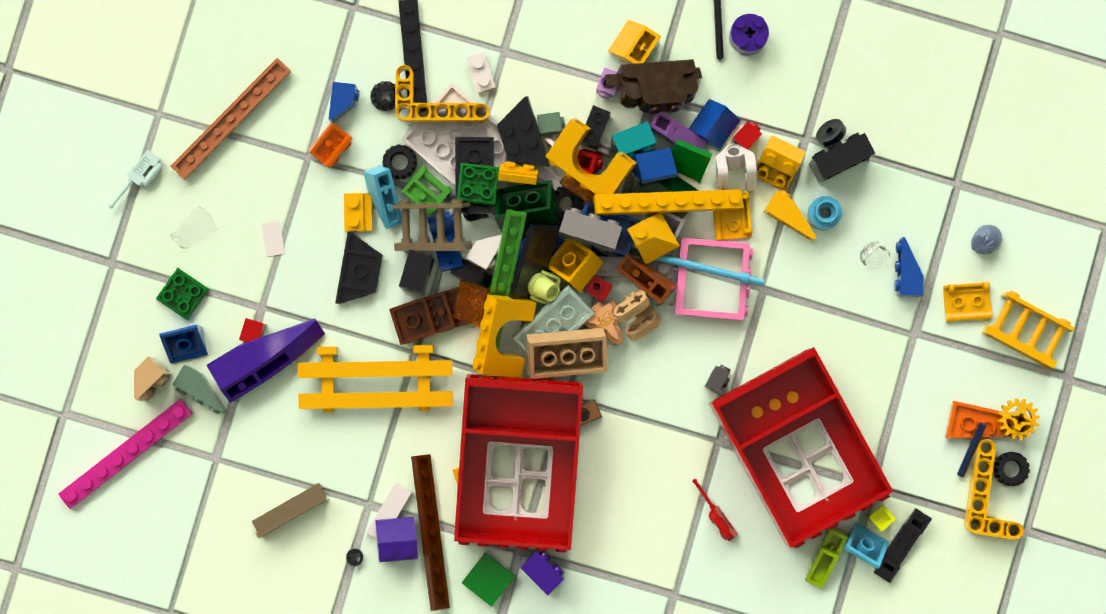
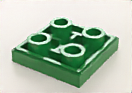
M678 139L672 150L677 173L700 182L712 154Z
M461 163L457 199H463L464 203L495 206L499 167Z
M177 267L156 299L188 321L210 289Z
M485 552L461 583L492 607L515 578V575Z

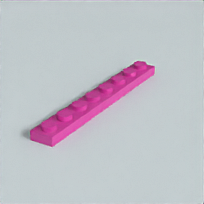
M179 399L63 489L58 495L67 507L72 509L193 414L182 399Z

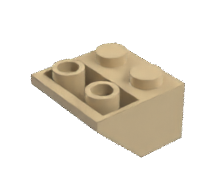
M148 356L134 370V398L137 401H149L156 394L155 390L159 386L163 387L170 380L168 377L171 373L156 358Z

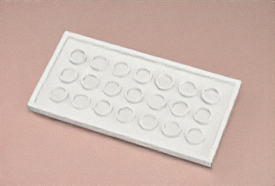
M451 82L433 103L475 102ZM441 109L438 112V116L442 118L448 115L446 109ZM460 109L457 112V116L461 118L467 115V110ZM483 109L477 110L476 115L482 118L486 115L487 112H485ZM426 110L421 117L428 116L429 111ZM491 116L485 123H415L401 138L405 144L454 186L455 137H494V167L500 168L501 163L509 162L497 127L498 122ZM515 163L516 165H525L524 163ZM533 165L539 168L537 182L552 180L554 190H557L559 186L563 187L566 181L550 167ZM498 180L497 189L524 185V183ZM494 206V214H487V215H488L490 218H492V219L496 222V220H495V218H494V217H495V206Z

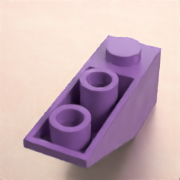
M664 112L656 114L650 124L654 134L675 145L677 139L688 142L690 145L703 149L707 143Z

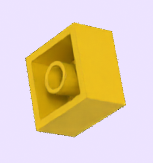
M567 238L552 256L548 269L580 293L603 265V261L587 247Z

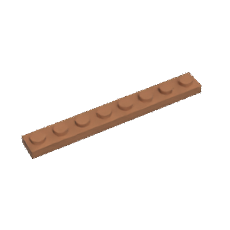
M276 58L170 167L186 180L291 73V70Z

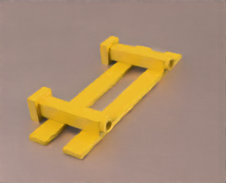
M413 345V353H418V361L334 362V354H338V346L317 347V355H321V362L298 363V378H322V393L298 394V408L323 409V412H334L336 408L419 407V411H430V407H453V391H430V376H453L452 360L430 361V353H434V345ZM418 376V392L335 393L334 378Z

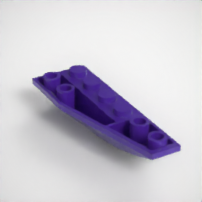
M312 319L240 344L207 364V368L224 396L231 403L263 384L294 362L313 346L325 332L317 320Z

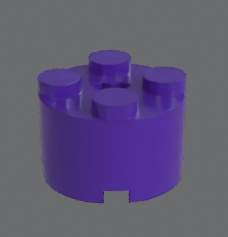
M756 14L741 15L734 21L729 32L731 46L738 53L745 56L755 55L761 51L769 37L767 23L763 17ZM747 31L753 34L751 38L745 35Z

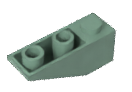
M184 364L172 384L177 387L176 391L185 396L187 393L192 395V400L201 405L203 403L210 406L209 410L216 414L220 412L226 413V408L204 374Z

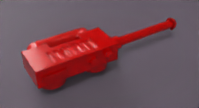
M693 479L692 483L696 485L710 506L711 511L708 516L711 522L717 526L724 540L729 542L738 535L720 507L715 506L697 482V479Z

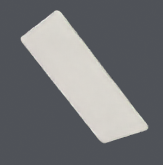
M280 221L262 223L266 256L285 254Z

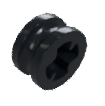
M351 549L346 554V560L350 565L357 566L363 561V553L359 549ZM351 552L354 554L358 552L360 554L358 562H351L349 560Z

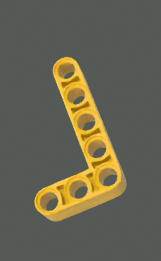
M401 65L397 68L395 113L400 122L485 123L489 120V108L483 103H414L413 71L408 65ZM408 71L410 73L409 78L401 79V72ZM408 90L410 95L407 98H401V91ZM402 109L410 111L407 117L399 115ZM427 109L429 114L423 118L419 116V111ZM446 109L448 115L443 118L439 117V110ZM460 109L467 110V115L463 118L457 116V112ZM479 109H484L487 112L482 118L476 115Z
M982 439L973 455L964 527L971 533L1019 539L1024 532L1020 523L987 518L996 446L992 440ZM983 443L989 445L987 453H983L981 450ZM981 462H984L987 466L983 473L978 468ZM978 481H982L984 484V488L980 492L976 489ZM976 500L981 502V508L978 511L973 508V503ZM974 519L979 523L978 528L975 530L970 526L971 521ZM993 522L998 526L997 531L994 533L990 531V524ZM1012 525L1017 528V532L1013 536L1009 533V528Z

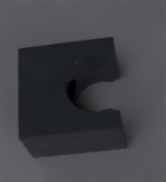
M409 249L399 283L400 289L422 296L425 295L435 261L432 255Z

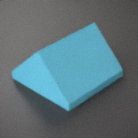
M855 522L842 549L878 569L889 541Z

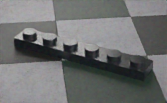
M398 0L404 65H408L414 74V103H427L418 0ZM405 71L406 79L410 76L408 71ZM422 109L419 113L425 112L427 109Z

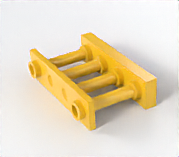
M1011 290L1003 292L1001 296L1007 299L997 320L991 326H985L981 333L1047 369H1054L1057 361L1053 360V352L1065 331L1072 332L1075 328L1070 325V321L1064 318L1059 320L1020 299L1018 293ZM1015 303L1024 308L1013 331L1007 335L1001 332V327ZM1030 313L1041 317L1029 342L1023 344L1018 341V336ZM1047 322H1050L1058 328L1046 351L1040 353L1035 350V345Z

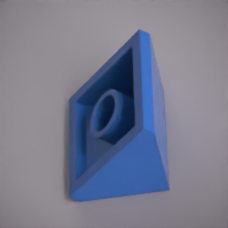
M708 99L688 129L719 151L740 119L727 106Z
M671 148L635 154L631 158L637 162L632 172L642 184L677 177L678 173Z
M192 325L159 333L170 364L208 355L202 326Z

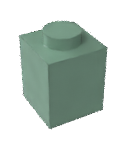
M560 112L537 115L541 136L561 133L562 128H565L564 116L560 117Z

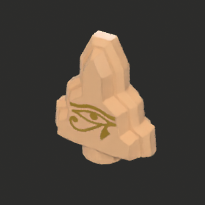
M614 300L605 305L600 301L591 307L595 314L584 325L588 329L603 328L608 341L618 346L623 342L622 330L618 326L619 321L613 313L617 305Z

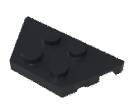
M525 96L497 124L509 162L550 167L549 159L545 157L547 152L529 96Z
M351 231L347 232L335 304H342L377 293L383 255Z

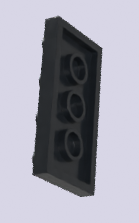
M455 137V199H457L461 163L494 166V137ZM470 203V207L461 208V214H494V206Z

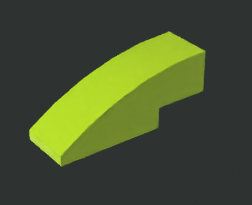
M838 527L827 530L806 575V582L823 589L848 539V532Z

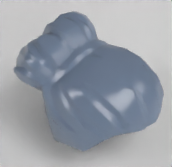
M988 224L980 226L971 239L972 250L983 255L991 254L998 250L1003 241L1000 229Z

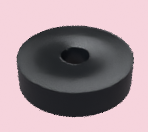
M831 119L821 125L816 133V139L823 147H830L843 139L846 134V126L840 119Z

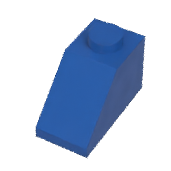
M333 82L328 118L330 122L335 123L355 107L356 101H359L360 90H357L356 84Z

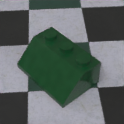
M678 176L644 184L639 181L633 190L634 193L699 191ZM672 212L671 214L684 219L688 212Z
M552 180L536 182V185L524 184L497 189L494 218L501 233L506 210L520 211L527 214L524 229H528L530 224H557L558 209Z

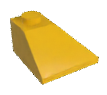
M662 213L649 217L627 229L646 265L680 246Z

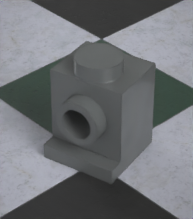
M722 364L720 367L716 365L704 387L721 396L724 392L721 388H726L731 379L728 377L731 369Z

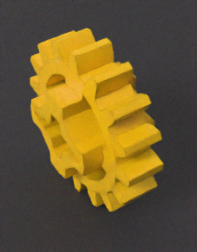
M1014 398V403L1008 400V406H1000L1003 412H997L1001 419L996 421L1002 423L999 430H1006L1003 434L1004 436L1011 434L1010 439H1015L1017 436L1018 440H1023V435L1026 438H1030L1029 432L1036 433L1034 426L1040 425L1036 422V419H1039L1040 416H1035L1038 409L1031 408L1033 406L1032 402L1026 404V399H1022L1019 402L1018 398ZM1017 406L1014 412H1008L1011 408ZM1026 411L1029 412L1030 418L1027 416ZM1013 416H1019L1025 422H1018ZM1006 420L1009 421V423H1010V425H1011L1010 428H1009V426L1007 425ZM1023 426H1028L1026 430L1019 432Z

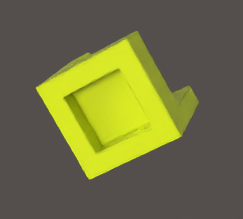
M884 504L872 514L866 516L879 532L884 531L896 520Z

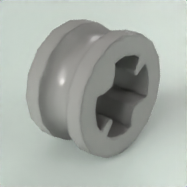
M600 142V148L596 149V152L611 158V152H614L615 149L610 145Z

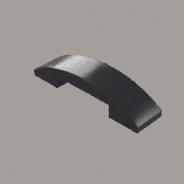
M915 508L887 547L880 567L878 569L875 568L873 573L891 583L900 569L901 563L920 534H923L932 518Z

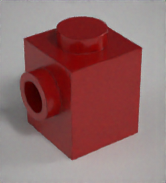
M581 149L578 152V162L587 173H597L598 170H601L604 162L602 159L603 154L588 149Z
M594 275L584 287L583 292L604 303L613 285Z

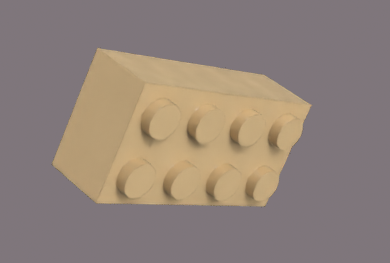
M603 328L526 335L527 369L531 379L607 372V336Z

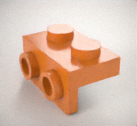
M331 122L308 152L330 168L339 161L340 154L351 146L353 138Z

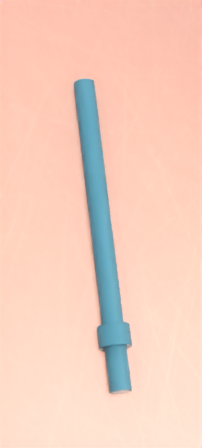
M663 255L655 260L738 280L746 285L750 283L763 287L764 279L750 276V273L746 272L737 273Z

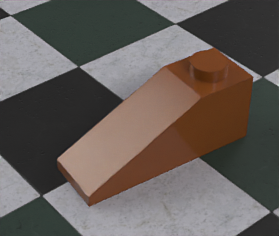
M628 253L616 268V270L659 304L666 302L677 288V285L663 274Z

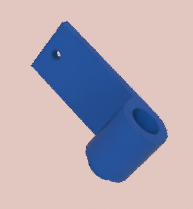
M448 211L444 213L445 238H447V241H453V238H455L453 227L454 214L450 215ZM436 215L427 217L433 241H436L437 220ZM436 251L441 273L464 267L460 251Z

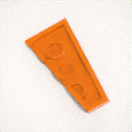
M952 401L945 438H973L979 422L987 425L982 437H1010L1011 434L1004 436L1003 434L1006 430H999L1002 423L996 421L1001 419L997 412L1003 411ZM1013 416L1018 422H1025L1019 416ZM1006 420L1007 425H1008L1009 428H1010L1011 425H1010L1009 421ZM1023 426L1019 432L1026 430L1028 426Z

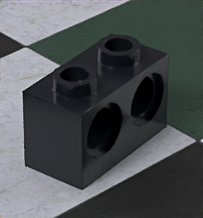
M594 105L592 106L585 124L591 130L580 145L596 151L611 112Z

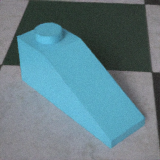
M379 165L364 171L367 190L384 227L388 229L401 224L402 215L400 209H392V205L399 203L391 170Z

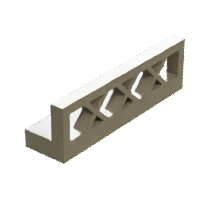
M317 483L252 520L251 522L257 531L258 539L329 500L321 484Z

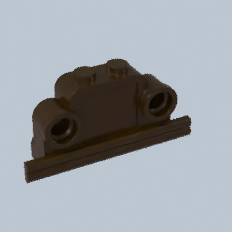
M694 59L622 64L616 74L605 75L606 86L619 85L621 93L619 100L624 107L631 109L638 106L642 112L651 114L665 111L674 113L679 111L683 104L691 103L698 90L697 79H702L700 67L696 68Z

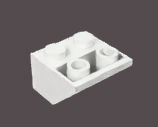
M501 235L476 241L466 257L467 261L487 273L489 269L493 271Z

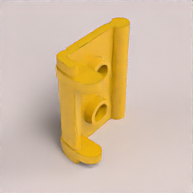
M748 191L742 193L744 205L742 210L713 211L716 241L752 237L753 229L751 226L750 195Z
M990 282L944 285L943 297L946 322L992 319Z

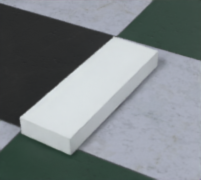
M395 482L366 533L377 539L375 520L397 518L412 491Z

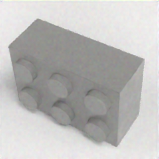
M571 208L565 211L559 236L614 253L622 227L619 226V222L609 219L608 222L600 220V216L594 214L586 216L582 214L581 210Z

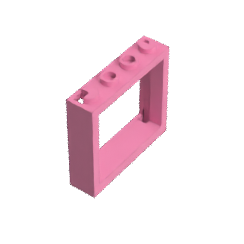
M693 238L680 239L679 258L687 260L688 245L743 250L741 273H750L751 276L752 269L748 267L749 260H752L753 249L750 248V243ZM678 266L674 315L743 321L744 317H748V306L745 305L746 298H749L750 287L740 283L738 314L683 309L686 268Z

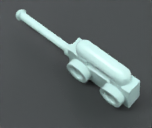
M147 150L139 162L132 167L131 172L127 173L128 183L112 203L109 204V208H114L113 206L134 182L138 186H148L163 168L162 163H160L161 159L150 150ZM153 166V168L151 169V171H150V172L147 174V176L145 177V174L147 173V171Z

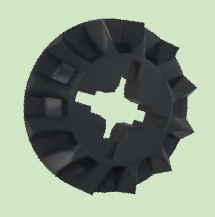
M381 81L374 85L371 90L370 99L375 108L380 111H391L395 108L394 83ZM380 90L385 93L390 91L389 98L391 102L387 99L381 100Z

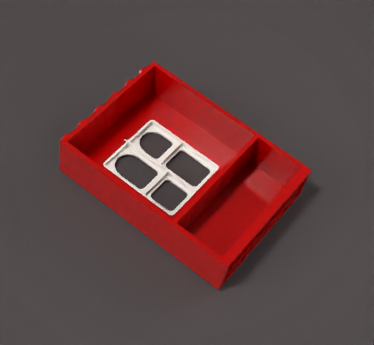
M815 347L804 350L708 403L785 545L790 548L794 547L796 549L805 544L804 540L819 537L824 529L831 530L837 527L839 521L852 519L856 516L855 512L859 510L866 511L872 508V503L875 501L882 502L890 498L889 494L894 492ZM793 391L798 394L797 402L790 403L787 400L789 392ZM772 399L780 401L781 406L778 410L770 408L769 403ZM756 406L761 407L763 410V415L759 418H755L752 415V409ZM815 424L821 431L826 443L810 453H805L797 439V434ZM784 440H789L803 466L796 472L783 477L774 463L769 449ZM827 452L833 453L843 473L841 483L833 488L823 485L811 464L814 459ZM808 475L814 484L815 495L809 502L801 503L795 500L788 486L797 479Z
M467 374L464 389L454 541L458 542L459 545L478 543V546L488 547L489 544H495L498 548L517 546L516 548L520 550L535 547L537 551L555 549L556 552L566 553L567 550H571L583 382ZM493 446H512L516 448L514 478H495L491 476ZM526 448H539L548 451L546 471H529L523 468L524 450ZM524 478L542 479L546 482L544 506L538 512H527L521 505V487ZM492 485L513 488V501L509 508L497 510L491 506L489 502V489Z

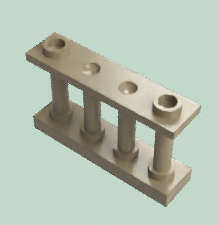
M453 199L451 203H411V200H399V204L392 205V209H401L403 239L399 243H394V251H409V249L414 251H465L472 249V241H465L462 235L461 208L470 207V203H463V199ZM426 208H436V241H430V238H428ZM444 208L454 209L455 238H453V241H447V238H445ZM409 209H419L420 238L418 242H413L412 238H410Z

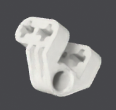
M731 144L716 156L717 190H728V170L741 169L742 167L745 170L746 191L756 190L757 168L753 152L740 145Z

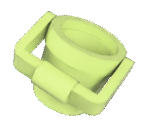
M544 270L541 273L535 274L528 284V292L531 295L530 299L545 305L554 301L560 292V277ZM548 276L555 278V281L553 282Z

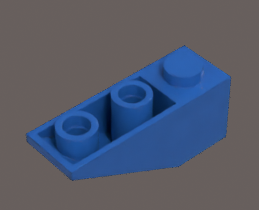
M901 237L895 246V252L898 253V261H895V272H898V278L894 281V291H897V296L921 297L923 296L924 276L906 238Z

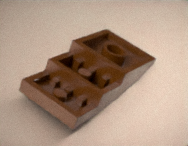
M465 285L422 297L389 309L400 345L477 321Z

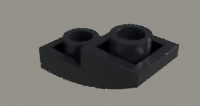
M462 258L464 267L453 269L450 273L462 282L485 294L491 285L493 276Z

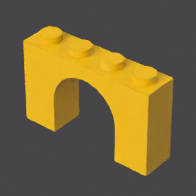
M576 117L570 119L545 157L549 159V163L552 166L560 167L564 170V174L567 177L579 181V185L583 189L591 190L595 195L616 194L637 162L625 153L619 152L602 174L593 175L587 173L578 162L577 152L591 128Z
M487 295L484 303V315L480 323L481 330L477 340L476 355L473 359V370L482 375L522 377L525 358L513 353H499L496 347V336L500 328L509 321L533 322L536 302L530 299H512L509 296Z

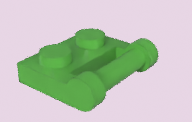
M422 166L401 192L414 203H443L452 193L453 189L449 186L446 187L431 175L425 166ZM423 177L442 194L439 197L436 196L419 180ZM426 208V213L430 216L436 211V208Z

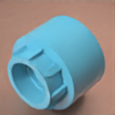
M818 197L808 208V221L815 229L822 231L832 229L842 218V207L833 197ZM821 209L829 211L828 218H823L820 215Z

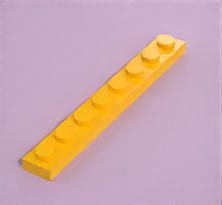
M741 189L597 194L593 196L595 215L742 210L744 208Z

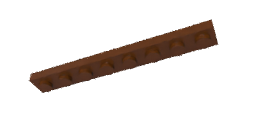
M431 455L411 456L430 610L436 611L450 608Z

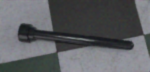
M714 0L716 58L722 60L724 58L721 0Z

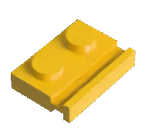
M513 162L501 163L498 180L536 185L539 168L531 164L521 166Z
M344 193L345 232L373 231L372 198L369 193Z

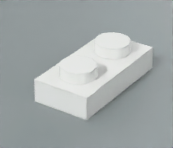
M484 51L466 57L477 93L481 94L495 89L496 86Z

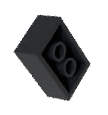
M857 132L849 136L845 143L839 141L833 144L829 151L825 152L823 149L811 157L812 160L809 166L819 184L870 159L875 154L865 133L860 135Z

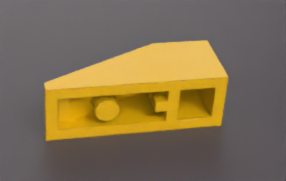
M783 190L780 192L776 191L763 212L811 242L814 241L816 235L795 202L790 199L791 195Z

